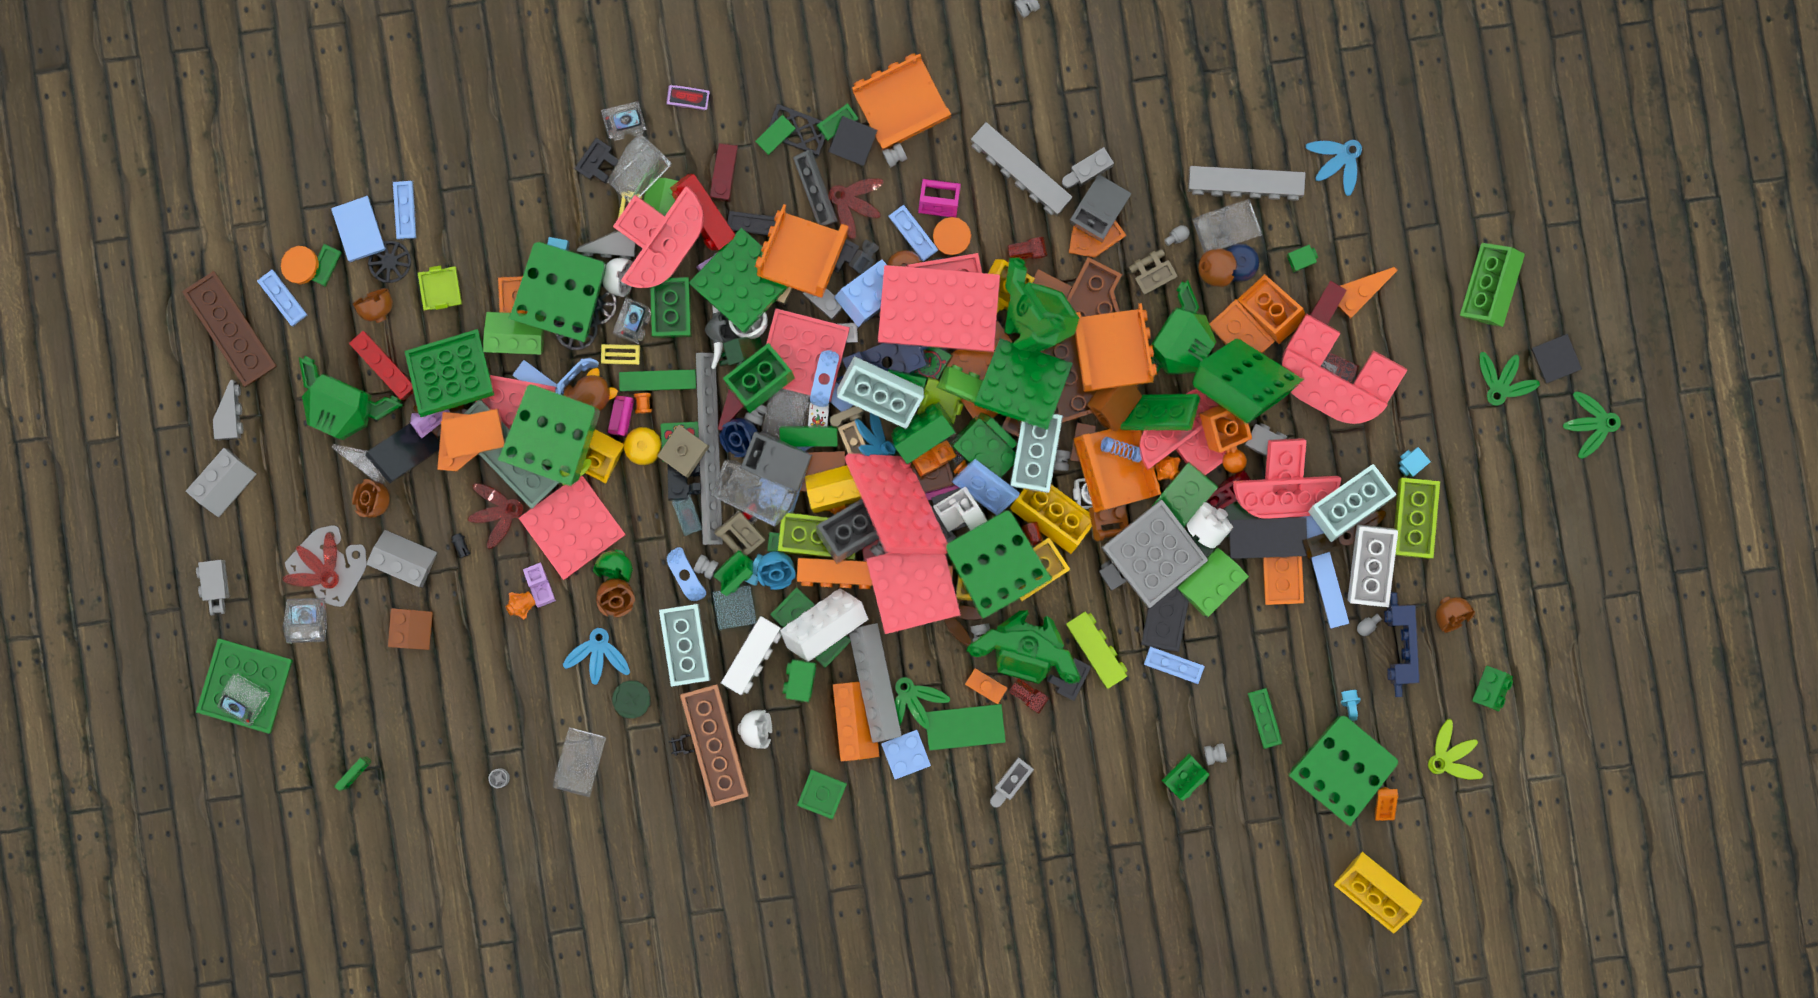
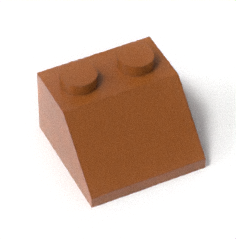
M391 608L388 647L430 650L433 612Z

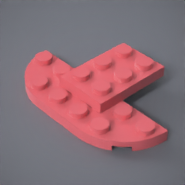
M688 186L683 189L666 216L637 195L633 196L613 227L643 249L621 281L632 287L648 288L665 282L676 271L698 239L703 227L701 203Z
M1194 389L1186 393L1198 394L1200 396L1192 430H1143L1139 448L1141 459L1146 469L1149 470L1174 450L1179 453L1186 464L1190 462L1204 475H1207L1222 464L1226 451L1218 453L1208 448L1199 415L1219 404L1198 389Z
M1303 438L1268 440L1265 479L1233 481L1235 497L1241 507L1256 517L1310 516L1308 511L1313 505L1340 487L1341 477L1303 478L1307 440Z

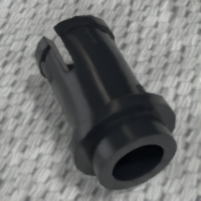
M462 533L451 537V543L454 544L460 559L471 554L464 540L466 537Z

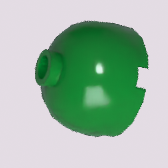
M618 549L602 553L593 567V572L600 578L604 575L608 577L607 580L618 578L628 583L633 571L630 559L625 556L623 551Z

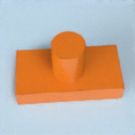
M974 668L965 685L996 704L1000 702L1008 689Z
M1387 787L1378 789L1374 814L1375 821L1395 820L1398 799L1397 789H1389Z

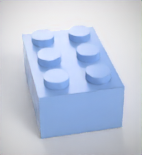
M880 260L843 287L834 297L858 327L881 311L884 265H887L883 260Z

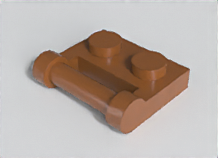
M1125 505L1096 513L1093 507L1089 508L1093 536L1096 541L1115 537L1129 525ZM1119 523L1120 525L1118 529L1105 531L1101 529V525Z

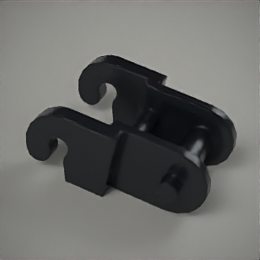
M691 734L681 735L680 739L674 740V737L671 738V741H668L672 743L673 752L671 754L677 756V753L680 752L684 754L696 752L695 749L686 751L683 746V738L689 737ZM676 741H680L681 750L677 751Z

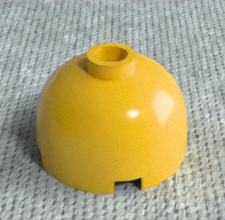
M639 427L627 434L624 440V451L631 462L638 465H648L659 458L657 455L662 449L659 435L654 430L648 427Z

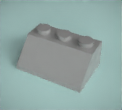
M223 448L186 492L217 517H220L257 474L229 449Z
M384 530L373 547L366 565L423 588L438 552Z

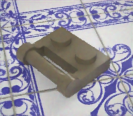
M857 406L842 411L830 418L831 426L840 427L845 422H853L855 419L861 420L864 412L862 408Z
M741 511L737 512L714 532L735 553L740 550L746 556L765 541V537ZM730 529L746 547L741 549L726 531Z

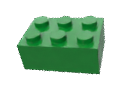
M689 277L669 278L657 286L650 287L653 338L692 337Z
M769 343L723 378L727 387L749 413L795 379L792 370Z
M938 402L935 405H929L920 415H914L907 429L898 426L891 435L894 447L904 461L909 464L953 435L955 430L951 418Z
M976 416L950 442V445L969 464L976 459L1000 478L1014 465L1016 453Z
M792 660V663H788L786 674L789 675V681L784 683L783 694H786L787 699L804 702L811 701L817 663Z

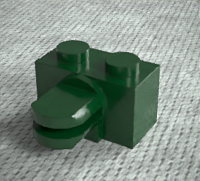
M741 337L723 343L725 352L721 353L720 359L727 358V360L719 362L720 367L727 365H737L738 367L763 347L760 337L756 339Z

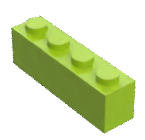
M1085 611L1066 623V626L1106 689H1109L1126 678L1127 675L1125 673L1128 670L1122 661L1118 663L1115 656H1117V653L1112 645L1107 646L1104 641L1107 637L1101 629L1097 630L1094 624L1097 622L1091 613L1087 614Z

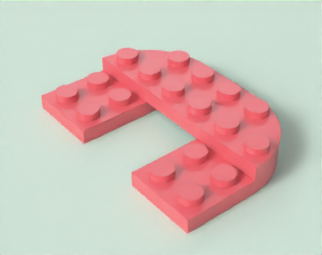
M1306 314L1288 343L1282 357V366L1304 379L1291 393L1308 405L1344 423H1363L1377 417L1387 407L1389 399L1406 374L1407 369L1373 350L1354 383L1346 381L1321 367L1339 337L1340 332Z

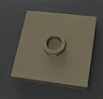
M678 425L657 456L688 478L710 446L681 425Z

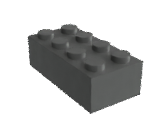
M863 499L828 518L816 527L817 535L836 564L880 538Z

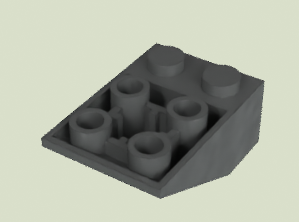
M1098 174L1069 223L1098 241L1103 242L1132 193Z
M754 432L741 468L757 476L799 491L812 455L767 433Z

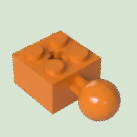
M1220 405L1200 413L1208 448L1218 453L1226 451L1222 460L1224 468L1230 473L1241 472L1246 467L1247 458L1241 450L1237 449V445L1252 439L1249 424H1245L1241 419Z

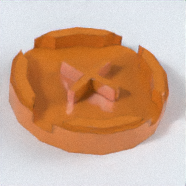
M945 218L934 229V244L945 255L954 256L960 254L970 244V228L959 218Z
M296 246L289 249L281 261L282 274L287 280L296 284H304L312 280L319 266L318 258L314 251L305 246Z

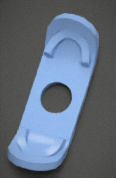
M823 351L819 357L810 396L811 403L819 407H826L829 404L839 361V355L834 351ZM822 373H826L830 377V381L826 385L819 382V376Z
M592 358L581 359L556 384L555 393L563 395L564 388L581 371L585 372L589 368H597L599 362Z
M681 547L675 548L668 554L667 562L683 593L691 601H698L704 598L706 590L694 573L684 550ZM683 569L688 570L690 573V578L686 581L680 578V572Z

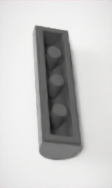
M807 150L794 156L793 159L817 224L828 227L837 223V217L812 150Z

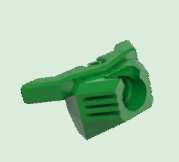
M1010 257L1005 285L1006 290L1010 294V301L1004 332L1020 334V338L1012 345L1019 350L1038 353L1074 335L1079 317L1063 292L1031 282L1025 284L1027 274L1025 261L1018 257Z
M1188 280L1186 283L1182 281L1176 290L1179 292L1177 298L1181 308L1176 307L1150 345L1153 347L1154 357H1151V362L1156 365L1157 373L1161 368L1167 375L1196 373L1199 363L1207 358L1216 344L1206 315L1197 313L1199 305Z
M304 356L303 359L299 357L304 388L308 389L303 394L302 400L307 425L344 440L367 427L369 417L378 421L404 406L401 404L402 400L392 395L390 398L384 397L377 402L371 401L372 395L329 375L322 374L320 376L318 366L314 364L315 360Z
M1028 610L1018 611L1000 624L997 630H989L967 648V651L974 657L986 656L995 649L998 673L1037 684L1047 676L1053 666L1057 668L1060 677L1069 684L1077 683L1081 678L1070 652L1063 649L1064 643L1054 621L1050 617L1045 616L1044 626L1028 624L1025 622L1029 614Z

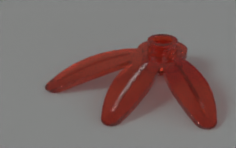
M865 179L847 188L836 185L830 189L829 198L834 204H837L840 224L849 226L847 235L850 239L856 237V229L848 207L861 215L880 218L881 214L872 205L854 196L877 189L883 184L882 179ZM837 191L841 193L840 198L835 197Z
M475 483L473 484V489L480 496L498 505V507L478 511L468 518V521L472 523L491 522L501 518L494 527L487 542V548L492 549L506 536L512 519L522 514L523 506L517 499L507 500L503 494L490 486ZM513 505L516 506V511H515V512L512 511V506H513Z
M328 532L325 535L323 547L324 564L310 550L302 546L296 547V551L302 561L315 574H290L283 577V582L300 587L321 584L327 589H332L338 584L339 576L334 571L337 561V548L332 533ZM333 577L332 581L328 583V578Z

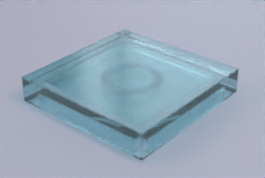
M751 586L739 587L737 591L731 592L727 597L721 591L712 592L719 630L757 623Z

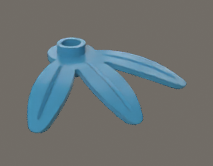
M1349 140L1344 145L1332 141H1315L1306 144V149L1315 153L1337 154L1320 169L1316 176L1317 181L1329 178L1346 164L1343 184L1345 194L1350 196L1357 181L1356 158L1362 153V145L1356 140ZM1350 146L1356 147L1355 153L1349 151Z
M870 413L872 432L859 419H855L858 431L870 444L858 447L862 454L865 456H870V454L894 456L896 448L890 441H885L879 416Z
M602 628L594 629L590 634V640L576 647L563 663L565 669L570 668L581 662L592 652L589 672L591 682L594 685L598 683L601 677L603 653H605L607 659L618 671L624 675L630 674L626 660L613 645L608 643L609 635ZM601 634L603 636L602 640L597 641L596 635Z

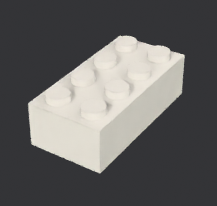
M1366 525L1356 526L1347 601L1355 604L1389 607L1398 530Z
M840 588L824 600L818 602L810 610L804 612L800 617L788 623L780 632L786 647L809 662L867 621L868 617L862 602Z
M760 616L721 683L740 695H743L744 692L748 693L754 684L751 680L754 676L758 677L763 669L761 663L764 659L768 660L773 652L771 646L774 642L778 643L782 637L780 632L782 628Z

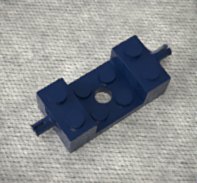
M882 343L866 351L852 354L842 360L846 371L855 356L887 372L890 369L911 374L930 366L925 353V349L930 347ZM886 357H890L893 360V364L889 368L883 365V360ZM844 375L841 376V377H838L836 380H837V381L842 380V378L844 377Z
M1390 593V605L1387 607V611H1384V622H1387L1388 626L1403 625V629H1400L1401 641H1404L1401 657L1402 660H1405V664H1390V668H1387V679L1391 680V684L1395 687V697H1403V684L1419 683L1415 605L1399 606L1398 593Z

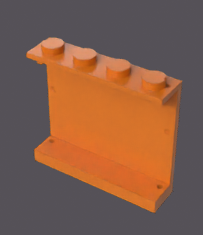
M913 53L905 58L906 61L900 64L895 62L888 66V70L881 72V70L871 75L872 78L866 81L861 79L854 83V87H852V92L870 127L878 130L875 137L882 150L889 149L895 144L901 143L951 118V113L946 108L921 59V54L915 55Z
M783 204L781 211L778 210L775 215V226L771 225L768 233L770 238L768 242L765 241L761 251L763 255L757 258L755 267L758 268L757 276L823 298L847 238L849 226L841 224L839 231L787 214L785 213L786 205Z
M1142 303L1139 304L1136 310L1081 317V313L1076 312L1079 321L1075 331V339L1084 392L1153 382L1157 371L1156 365L1151 362V357H1154L1153 347L1148 344V339H1151L1150 329L1145 326L1147 312L1142 309Z
M1119 428L1115 432L1108 429L1073 438L1095 513L1161 494L1154 466L1147 470L1142 460L1140 462L1132 461V459L1129 460L1127 456L1128 448L1124 455L1127 458L1119 457V454H1110V451L1106 453L1101 450V442L1105 437L1139 447L1143 430H1121ZM1115 443L1112 446L1111 453L1114 451ZM1119 445L1116 448V454L1119 451ZM1124 446L1122 447V449H1121V451H1120V455H1122V453H1123ZM1133 448L1130 451L1129 458H1131Z

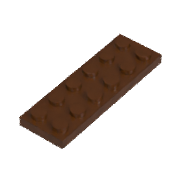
M212 271L182 291L245 388L278 367L215 271Z

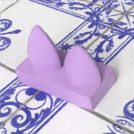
M447 409L424 417H420L419 413H412L410 423L416 433L423 438L441 424L442 413L450 411Z

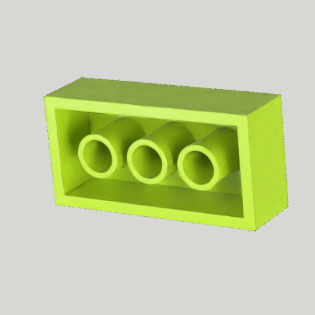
M1410 478L1398 479L1394 529L1398 530L1395 556L1426 559L1434 557L1440 481Z
M782 512L778 552L833 559L816 533L817 525L828 518ZM855 553L844 560L854 561Z

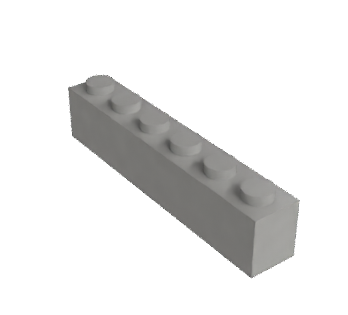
M987 122L971 138V147L978 153L982 151L987 156L986 160L993 166L997 164L1001 168L1000 172L1005 177H1012L1016 181L1014 184L1022 191L1024 189L1030 193L1029 197L1034 202L1042 203L1045 206L1043 209L1052 216L1054 214L1058 216L1072 200L1073 197Z
M1190 166L1188 191L1192 192V195H1204V192L1211 193V196H1223V193L1230 194V197L1249 195V198H1261V196H1269L1268 199L1278 200L1280 197H1288V200L1297 201L1304 196L1305 172Z
M878 623L857 627L849 633L872 743L902 737Z

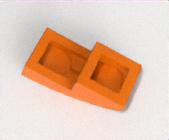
M946 440L913 460L912 463L922 477L956 458V454Z

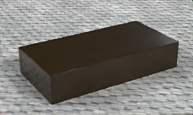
M1325 533L1303 540L1308 558L1341 548L1339 538L1330 542Z

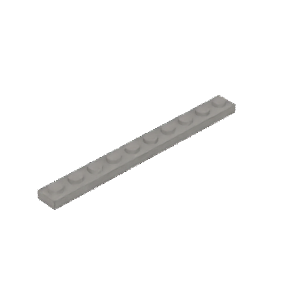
M696 353L699 439L710 446L700 460L703 545L723 544L722 538L714 534L715 530L722 525L716 367L715 369L711 368L714 353Z

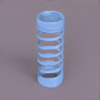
M1105 437L1101 442V450L1106 453L1110 451V454H1119V457L1127 458L1124 455L1128 448L1127 456L1129 460L1132 459L1135 462L1142 460L1140 448L1137 446L1128 445V443L1119 442L1118 440L1115 441V439ZM1115 443L1114 451L1111 453L1112 446ZM1119 445V451L1116 454V448ZM1124 446L1123 453H1122V455H1120V451H1121L1122 447ZM1133 448L1131 458H1129L1130 451Z

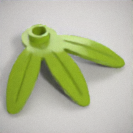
M1447 719L1437 735L1435 755L1428 761L1429 770L1434 774H1441L1445 771L1462 779H1482L1483 774L1480 771L1466 765L1453 763L1470 753L1477 746L1478 741L1476 739L1464 741L1447 751L1453 729L1452 720ZM1435 761L1439 763L1438 768L1435 767Z

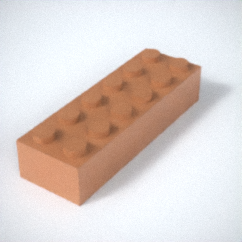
M719 684L681 694L680 697L711 807L748 797L749 791Z

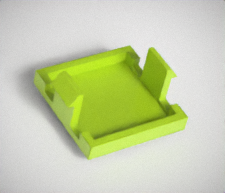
M441 266L429 267L427 272L418 273L424 311L462 305L456 267L442 269Z
M928 377L924 389V397L918 407L917 414L920 415L929 405H935L939 402L954 424L956 415H961L964 403L961 402L960 397L937 388L940 380Z

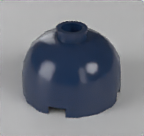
M1236 244L1229 247L1226 251H1230L1236 260V270H1233L1232 276L1234 278L1232 281L1245 282L1250 280L1259 269L1260 261L1258 254L1252 247L1246 244Z
M735 418L722 426L724 428L719 435L720 442L726 452L735 454L734 457H744L754 432H758V430L751 421L744 418Z

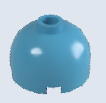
M772 551L765 554L757 566L758 581L764 587L767 585L774 590L788 587L796 576L793 560L784 552Z

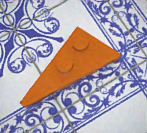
M1393 267L1341 285L1347 291L1338 307L1351 319L1398 270Z

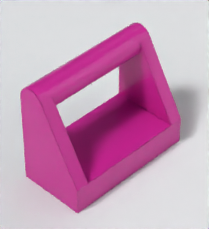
M923 179L918 213L956 218L961 184ZM925 188L956 191L955 200L925 196Z
M615 396L608 434L622 437L627 436L635 401L633 398Z

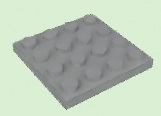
M1159 500L1101 547L1147 608L1152 607L1208 561L1163 500Z

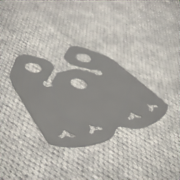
M331 525L316 529L285 562V567L291 577L300 585L313 587L314 593L319 599L330 605L341 607L345 605L365 571L367 563L366 550L363 545L348 546L346 548V556L350 567L346 568L344 555L335 548L320 549L321 545H337L341 541L339 528ZM333 532L334 539L328 540L326 534ZM353 551L360 552L358 559L352 557ZM330 556L336 558L335 564H329L328 558ZM291 565H296V571H294ZM306 575L307 580L301 578L300 576ZM320 590H326V595H324V592H321ZM336 596H338V599H339L340 601H337V599H336V600H333L332 598H335Z

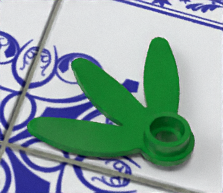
M1485 352L1480 353L1481 371L1490 388L1487 392V400L1490 404L1495 406L1501 405L1505 402L1506 397L1525 395L1540 386L1538 380H1525L1509 386L1519 367L1518 355H1514L1507 362L1498 380L1490 357ZM1496 392L1500 394V398L1498 400L1494 399L1493 397L1494 393Z
M1576 391L1573 393L1575 400L1587 412L1596 417L1578 418L1563 424L1564 429L1572 431L1597 429L1586 440L1579 451L1578 457L1583 459L1599 448L1608 432L1618 430L1621 421L1617 414L1606 413L1596 400ZM1610 419L1614 420L1613 426L1609 424Z
M904 677L896 682L895 690L899 695L895 699V707L899 726L903 721L907 703L916 721L925 729L930 727L927 713L917 697L936 703L950 702V697L945 693L931 687L914 686L913 681L909 678ZM906 683L907 689L902 690L901 686Z

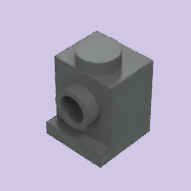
M1110 560L1100 566L1102 570L1098 572L1110 591L1127 581L1125 578L1122 579L1121 572Z

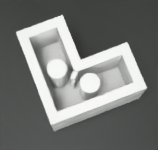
M966 486L933 506L948 532L959 527L964 522L970 531L987 522Z

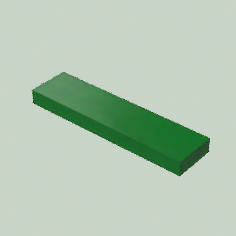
M696 370L619 372L620 392L697 389Z

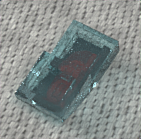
M688 495V500L672 501L684 536L702 530L690 495Z

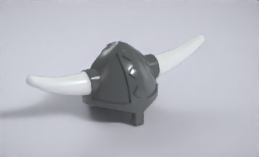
M712 305V318L706 325L705 332L713 340L714 358L711 368L715 369L722 353L723 343L736 339L738 336L731 330L729 320Z

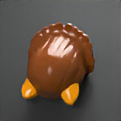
M594 368L585 377L579 379L573 388L571 385L566 386L563 396L591 405L601 411L607 402L617 395L618 390L609 388L605 379L599 376V369Z

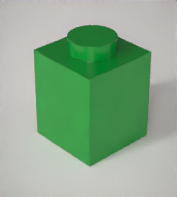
M1310 244L1286 255L1294 273L1317 263L1316 259L1318 258L1315 248H1311Z

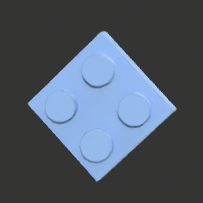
M917 730L881 743L895 779L931 766Z

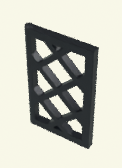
M777 104L768 128L778 119L780 109L788 112L790 117L786 119L788 121L792 119L796 128L792 134L797 132L801 142L797 144L786 138L783 143L807 151L812 149L807 148L806 143L816 139L818 147L816 151L812 150L814 155L819 156L825 137L822 133L817 135L813 125L819 124L822 121ZM799 116L807 119L809 124L798 128L794 118ZM811 127L814 137L804 141L800 131Z

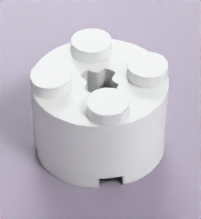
M1206 502L1201 505L1187 523L1190 534L1193 537L1196 534L1200 538L1199 542L1210 548L1218 546L1232 530L1233 526L1229 522L1228 514L1222 508L1217 510Z

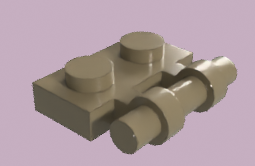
M1162 249L1149 253V256L1142 260L1134 261V264L1128 267L1131 273L1140 272L1141 275L1136 277L1135 281L1143 295L1178 277L1169 260L1161 263L1160 258L1165 256ZM1153 262L1156 267L1146 271L1144 267Z

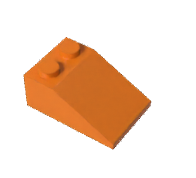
M1266 275L1262 276L1237 299L1278 344L1299 327L1306 315L1304 309Z

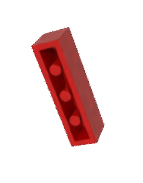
M687 174L670 187L672 196L677 200L686 186L696 194L703 210L701 235L705 239L704 243L709 249L720 250L734 239L735 234L695 174Z
M362 331L349 343L400 400L405 401L414 393L411 380L367 332Z

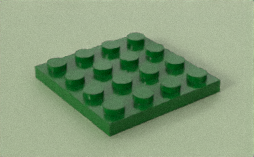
M741 228L735 234L734 239L722 247L692 278L689 284L740 331L745 333L787 290L788 286L757 276L758 268L755 267L757 258L763 255V252H761L762 246Z
M478 329L405 351L420 417L495 395Z
M1000 338L974 405L1048 430L1073 363L1042 352L1035 353L1019 350L1012 345V342Z
M218 638L196 712L271 734L293 660ZM224 695L235 699L248 708L242 719L226 709L223 710L222 706L220 707ZM235 704L234 706H236V708H233V710H236L238 712L239 708ZM250 711L253 714L251 715V719L249 720L250 722L248 723L246 722V719Z

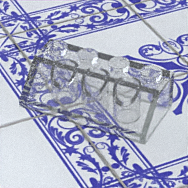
M724 460L711 496L770 525L777 526L792 508L798 491L757 476L741 468L742 463Z

